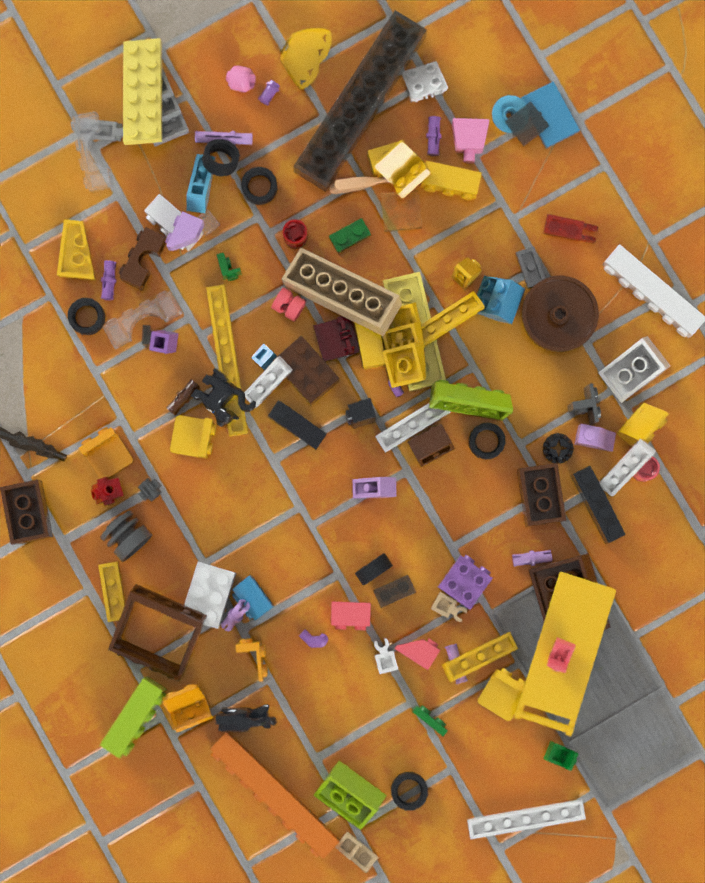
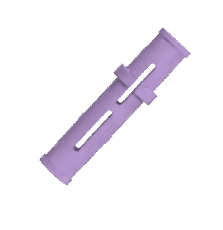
M195 131V142L209 143L215 139H224L234 145H252L253 134L236 133V131H231V133Z

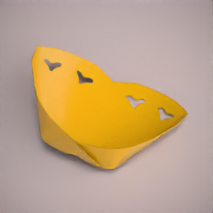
M324 28L300 30L292 33L282 48L280 61L300 89H305L316 79L319 73V63L327 57L331 47L332 36L330 30ZM318 49H324L321 51V55H319ZM313 69L311 75H309L308 70Z

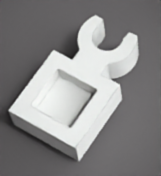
M387 638L384 639V647H379L377 641H374L375 648L380 652V654L375 655L379 674L398 670L394 651L388 652L387 650L389 647Z

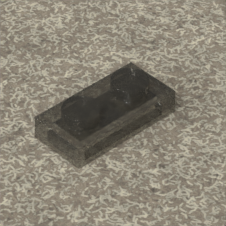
M409 575L373 590L380 608L416 593Z

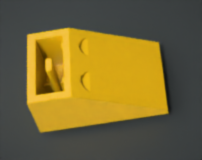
M643 403L616 434L631 447L640 439L648 444L655 436L653 432L661 429L668 421L666 417L669 413Z

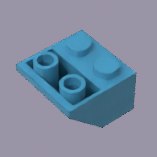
M484 276L477 296L484 304L485 309L477 314L498 322L512 324L525 288L512 280Z

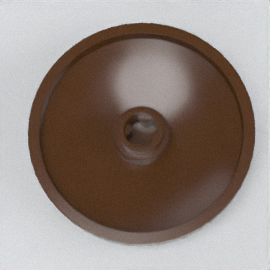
M552 276L541 280L532 287L523 302L522 322L527 335L534 343L548 351L568 352L579 348L593 335L598 324L599 309L595 296L584 283L572 277Z

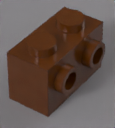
M442 424L434 425L427 432L415 435L408 441L421 467L455 449Z

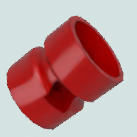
M292 219L285 223L282 232L285 244L292 249L302 248L308 239L306 225L297 219Z

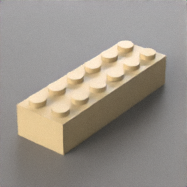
M303 248L299 249L282 277V281L287 289L384 336L402 306L398 294Z

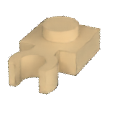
M439 592L431 607L432 610L446 618L451 613L454 619L462 622V619L457 616V613L459 611L467 613L465 608L455 607L456 600Z

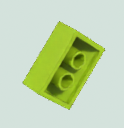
M338 761L313 796L361 830L378 811L387 795L347 765Z

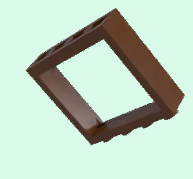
M135 584L129 593L108 650L116 653L118 656L128 658L136 664L144 665L151 671L162 673L168 678L180 681L207 615ZM135 602L195 628L181 665L121 639Z

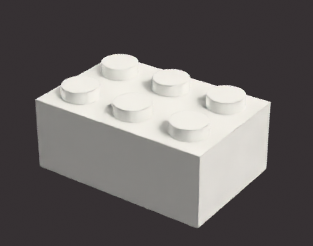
M197 562L184 605L206 614L207 618L204 625L219 629L236 573Z

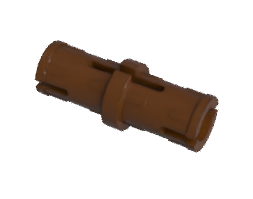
M190 379L187 385L180 392L176 393L177 396L166 408L176 416L180 409L190 402L191 395L200 386Z

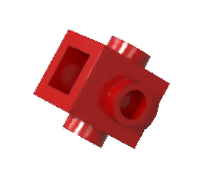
M108 477L100 478L91 489L93 500H96L97 504L103 503L104 506L114 504L116 499L124 496L119 478L108 480Z

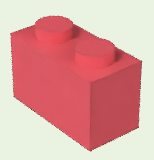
M332 602L331 625H335V629H346L347 626H354V630H366V626H370L371 603Z

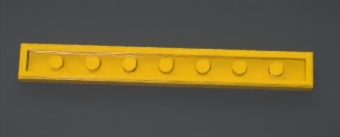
M225 284L206 287L218 368L227 376L231 383L241 389ZM234 395L225 405V408L233 411L239 419H233L227 424L229 437L248 434L245 412L238 405V396Z

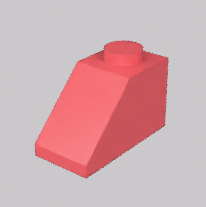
M431 639L396 645L394 648L427 670L440 652L437 648L439 644Z

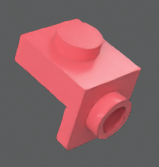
M556 638L548 657L547 666L554 671L566 673L575 644Z

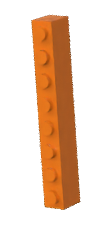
M226 731L210 748L212 757L218 762H224L227 765L225 769L231 775L236 774L240 778V784L246 789L250 788L254 792L253 796L260 803L264 801L269 806L267 810L275 817L278 815L283 820L281 823L288 830L292 828L297 833L296 838L302 844L306 842L311 847L310 851L317 858L320 856L324 859L340 842V839L230 732Z

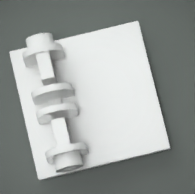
M437 61L401 72L410 93L411 102L415 101L416 103L419 100H423V96H425V99H428L429 94L431 98L433 94L434 96L444 94V91L448 89Z

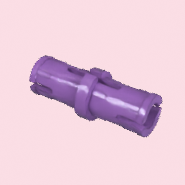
M430 116L428 117L429 129L426 134L428 139L427 155L438 156L439 140L441 139V118Z
M104 261V273L101 278V282H103L101 299L103 300L114 299V284H116L117 280L115 279L117 262Z

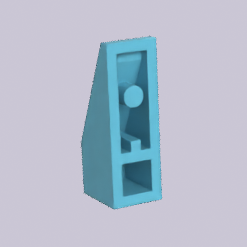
M202 154L196 155L186 195L187 211L206 213L213 176L203 166Z

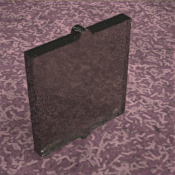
M531 101L505 121L506 125L513 132L512 135L516 136L523 146L549 127V124L542 117V112H539Z

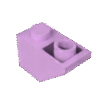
M183 211L180 216L177 215L173 224L175 228L172 233L168 234L165 241L168 250L174 251L197 242L205 226L204 221Z

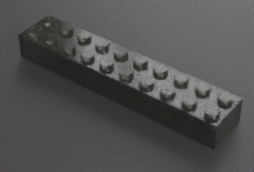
M395 10L294 164L293 168L296 174L323 191H327L426 38L427 29Z

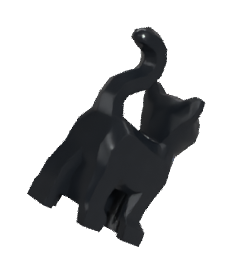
M214 368L212 376L206 374L202 380L206 385H212L213 389L207 394L195 389L191 395L195 400H201L206 409L215 415L217 425L220 427L229 424L233 419H239L233 411L225 408V405L234 395L238 396V405L242 411L251 412L256 407L254 400L250 404H246L245 393L242 389L231 383L227 376Z
M268 704L259 706L256 709L248 707L229 709L228 707H223L221 709L223 713H217L216 725H219L218 730L222 732L249 731L250 727L258 726L268 729L276 725L277 720L275 717H269L268 710L270 706Z

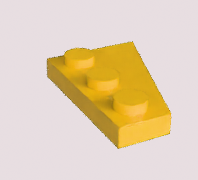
M64 219L57 269L58 277L95 280L83 221Z

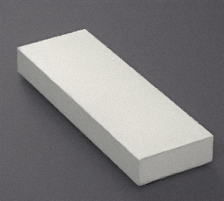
M281 356L277 357L244 392L245 398L250 403L254 400L256 402L255 408H257L293 369Z

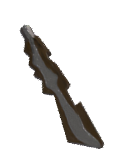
M0 427V438L9 441L10 446L26 451L37 452L36 455L65 462L67 455L57 451L53 445H46L42 439H35L34 436L26 437L21 431L12 434Z

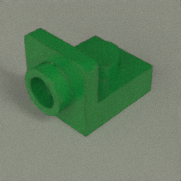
M224 253L216 254L223 280L233 281L242 275L240 268L229 270L232 268L229 257L225 258Z

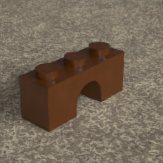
M145 227L144 231L141 230L139 232L135 248L132 247L129 251L127 264H123L119 271L120 279L123 282L139 290H143L151 275L149 270L141 267V259L147 254L160 257L167 244L165 243V236Z

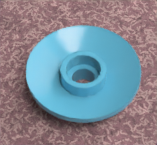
M507 95L500 98L494 104L492 119L496 127L501 131L516 133L526 126L529 120V109L521 98ZM506 113H511L512 118L508 119Z

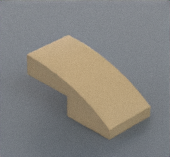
M346 832L335 846L336 849L349 860H352L365 873L379 859L373 851L349 832Z

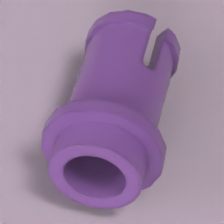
M273 80L266 83L267 87L258 98L259 101L267 106L275 93L280 91V86Z

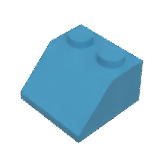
M249 575L232 589L234 591L232 596L237 603L244 599L246 600L243 604L244 606L247 602L250 604V609L245 613L249 619L253 618L256 621L274 608V605L252 575Z

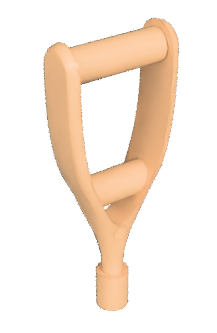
M385 177L346 178L337 180L335 184H332L330 192L332 194H340L390 182Z

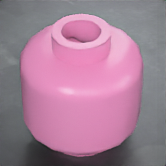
M234 66L227 72L226 81L232 90L247 92L255 85V74H253L250 68Z

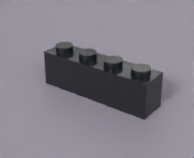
M591 466L570 475L604 543L608 544L626 535Z

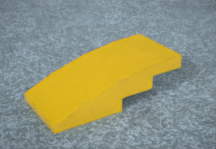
M415 302L400 307L384 336H382L386 348L382 353L392 388L426 380L424 341Z

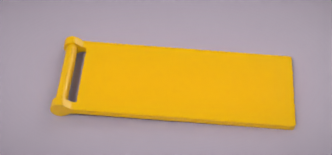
M564 572L559 573L514 718L532 721L565 732V735L572 736L616 589ZM556 638L575 644L566 673L554 671L547 666L548 657ZM527 705L570 719L569 723L566 725L523 711L524 706Z

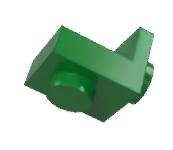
M550 741L543 759L572 771L577 761L578 752Z

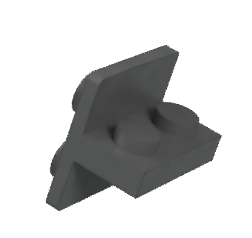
M590 383L584 387L585 400L573 401L567 408L568 413H574V416L584 415L587 412L589 425H594L601 418V410L596 405V399H598L597 388H594L593 383Z

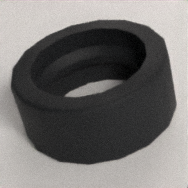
M212 140L205 146L202 157L203 166L213 175L228 176L237 168L240 157L239 150L228 140ZM213 152H223L232 161L228 164L217 163L211 158L210 154Z
M254 167L248 170L242 177V191L248 201L253 204L262 205L273 200L278 187L276 177L270 170L264 167ZM257 175L268 178L271 185L269 192L261 197L251 194L248 188L251 178Z
M91 298L77 299L68 310L67 318L69 324L76 332L82 335L96 334L105 323L104 309L97 301ZM82 306H91L97 311V321L91 327H81L76 322V312Z
M493 423L477 425L470 433L468 439L471 452L483 460L497 457L503 451L506 444L502 429ZM483 430L493 431L498 437V445L491 452H483L476 445V437Z
M383 553L358 570L355 575L364 586L391 568L393 564L386 554Z
M404 772L393 780L391 796L399 808L415 810L425 803L428 796V787L425 780L419 774ZM405 780H414L421 788L419 798L412 803L404 802L398 795V787Z

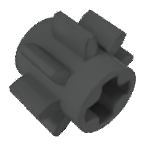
M147 478L139 485L138 488L141 491L138 494L143 500L149 499L152 502L162 493L159 489L162 485L156 479L151 481Z

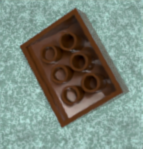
M589 553L529 570L544 621L560 572L598 583ZM607 619L604 630L611 628L609 619Z

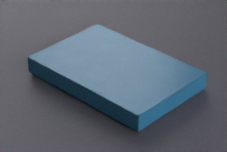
M554 81L521 97L528 106L529 118L545 148L580 131Z

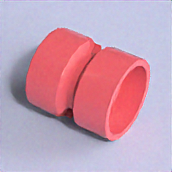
M283 287L275 298L271 309L280 314L284 312L286 318L295 322L307 301L299 296L294 297L293 292Z
M652 456L635 473L633 478L640 482H646L655 478L660 471L658 460Z

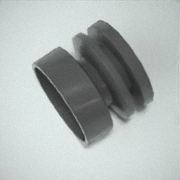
M130 510L114 519L100 536L103 541L112 537L107 543L108 547L116 543L118 544L114 554L122 562L134 555L152 537V533L144 525L137 529L134 528L139 521L138 518H134L129 522L134 515Z

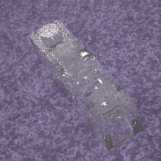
M93 111L72 116L71 128L73 133L76 132L77 136L75 145L77 151H80L82 158L79 159L81 170H84L86 176L83 178L85 188L89 189V192L114 188L111 170L98 165L91 153L94 138L102 132L98 113Z
M162 291L152 301L145 300L135 310L132 308L128 309L118 319L114 317L106 321V325L102 327L112 346L117 349L131 342L135 324L144 317L155 316L168 322L183 314L171 291Z

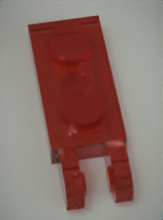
M547 214L543 234L595 243V237L582 235L583 229L597 232L598 227L584 223V221Z

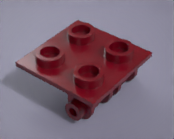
M339 316L335 320L313 325L321 356L325 362L360 352L351 320Z

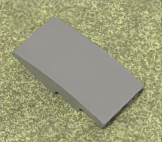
M163 68L162 142L153 143L154 146L190 133Z

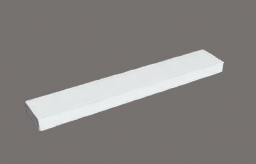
M578 799L467 819L470 839L585 820L586 817L583 800Z

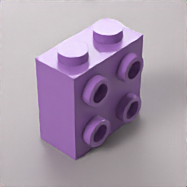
M460 555L438 588L471 610L492 580V577L489 576L491 572L483 566L480 569L475 566V561L467 555L464 557Z

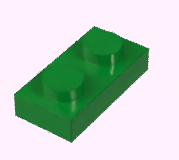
M361 218L329 235V239L337 253H340L371 236V233Z
M416 705L412 712L444 737L448 731L445 728L447 724L438 717L436 720L430 716L431 711L424 705L421 707Z

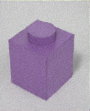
M164 330L152 331L149 350L166 354L176 352L179 333Z

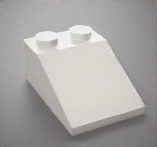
M646 336L598 373L622 403L671 365L650 338Z

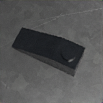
M279 400L268 415L270 420L315 450L327 435Z

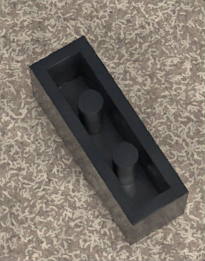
M371 398L348 404V410L345 411L348 426L352 425L353 429L375 423L376 414Z

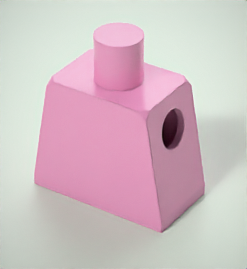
M453 118L452 131L456 153H464V163H475V154L483 152L489 119Z

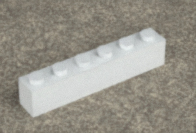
M620 244L602 264L604 270L609 275L616 276L619 279L618 282L623 287H629L637 299H643L651 311L662 315L663 321L677 328L676 331L681 336L690 338L705 322V316Z

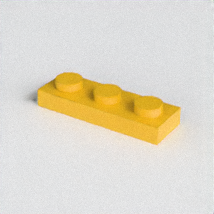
M117 561L98 565L108 622L120 620L125 607L119 562Z

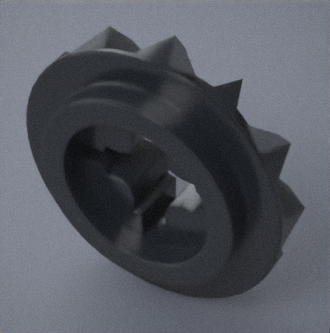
M556 433L547 437L543 444V453L550 462L561 464L572 457L574 448L572 441L567 435ZM558 440L560 446L566 448L560 451L559 457L557 450L550 449V447L557 446Z

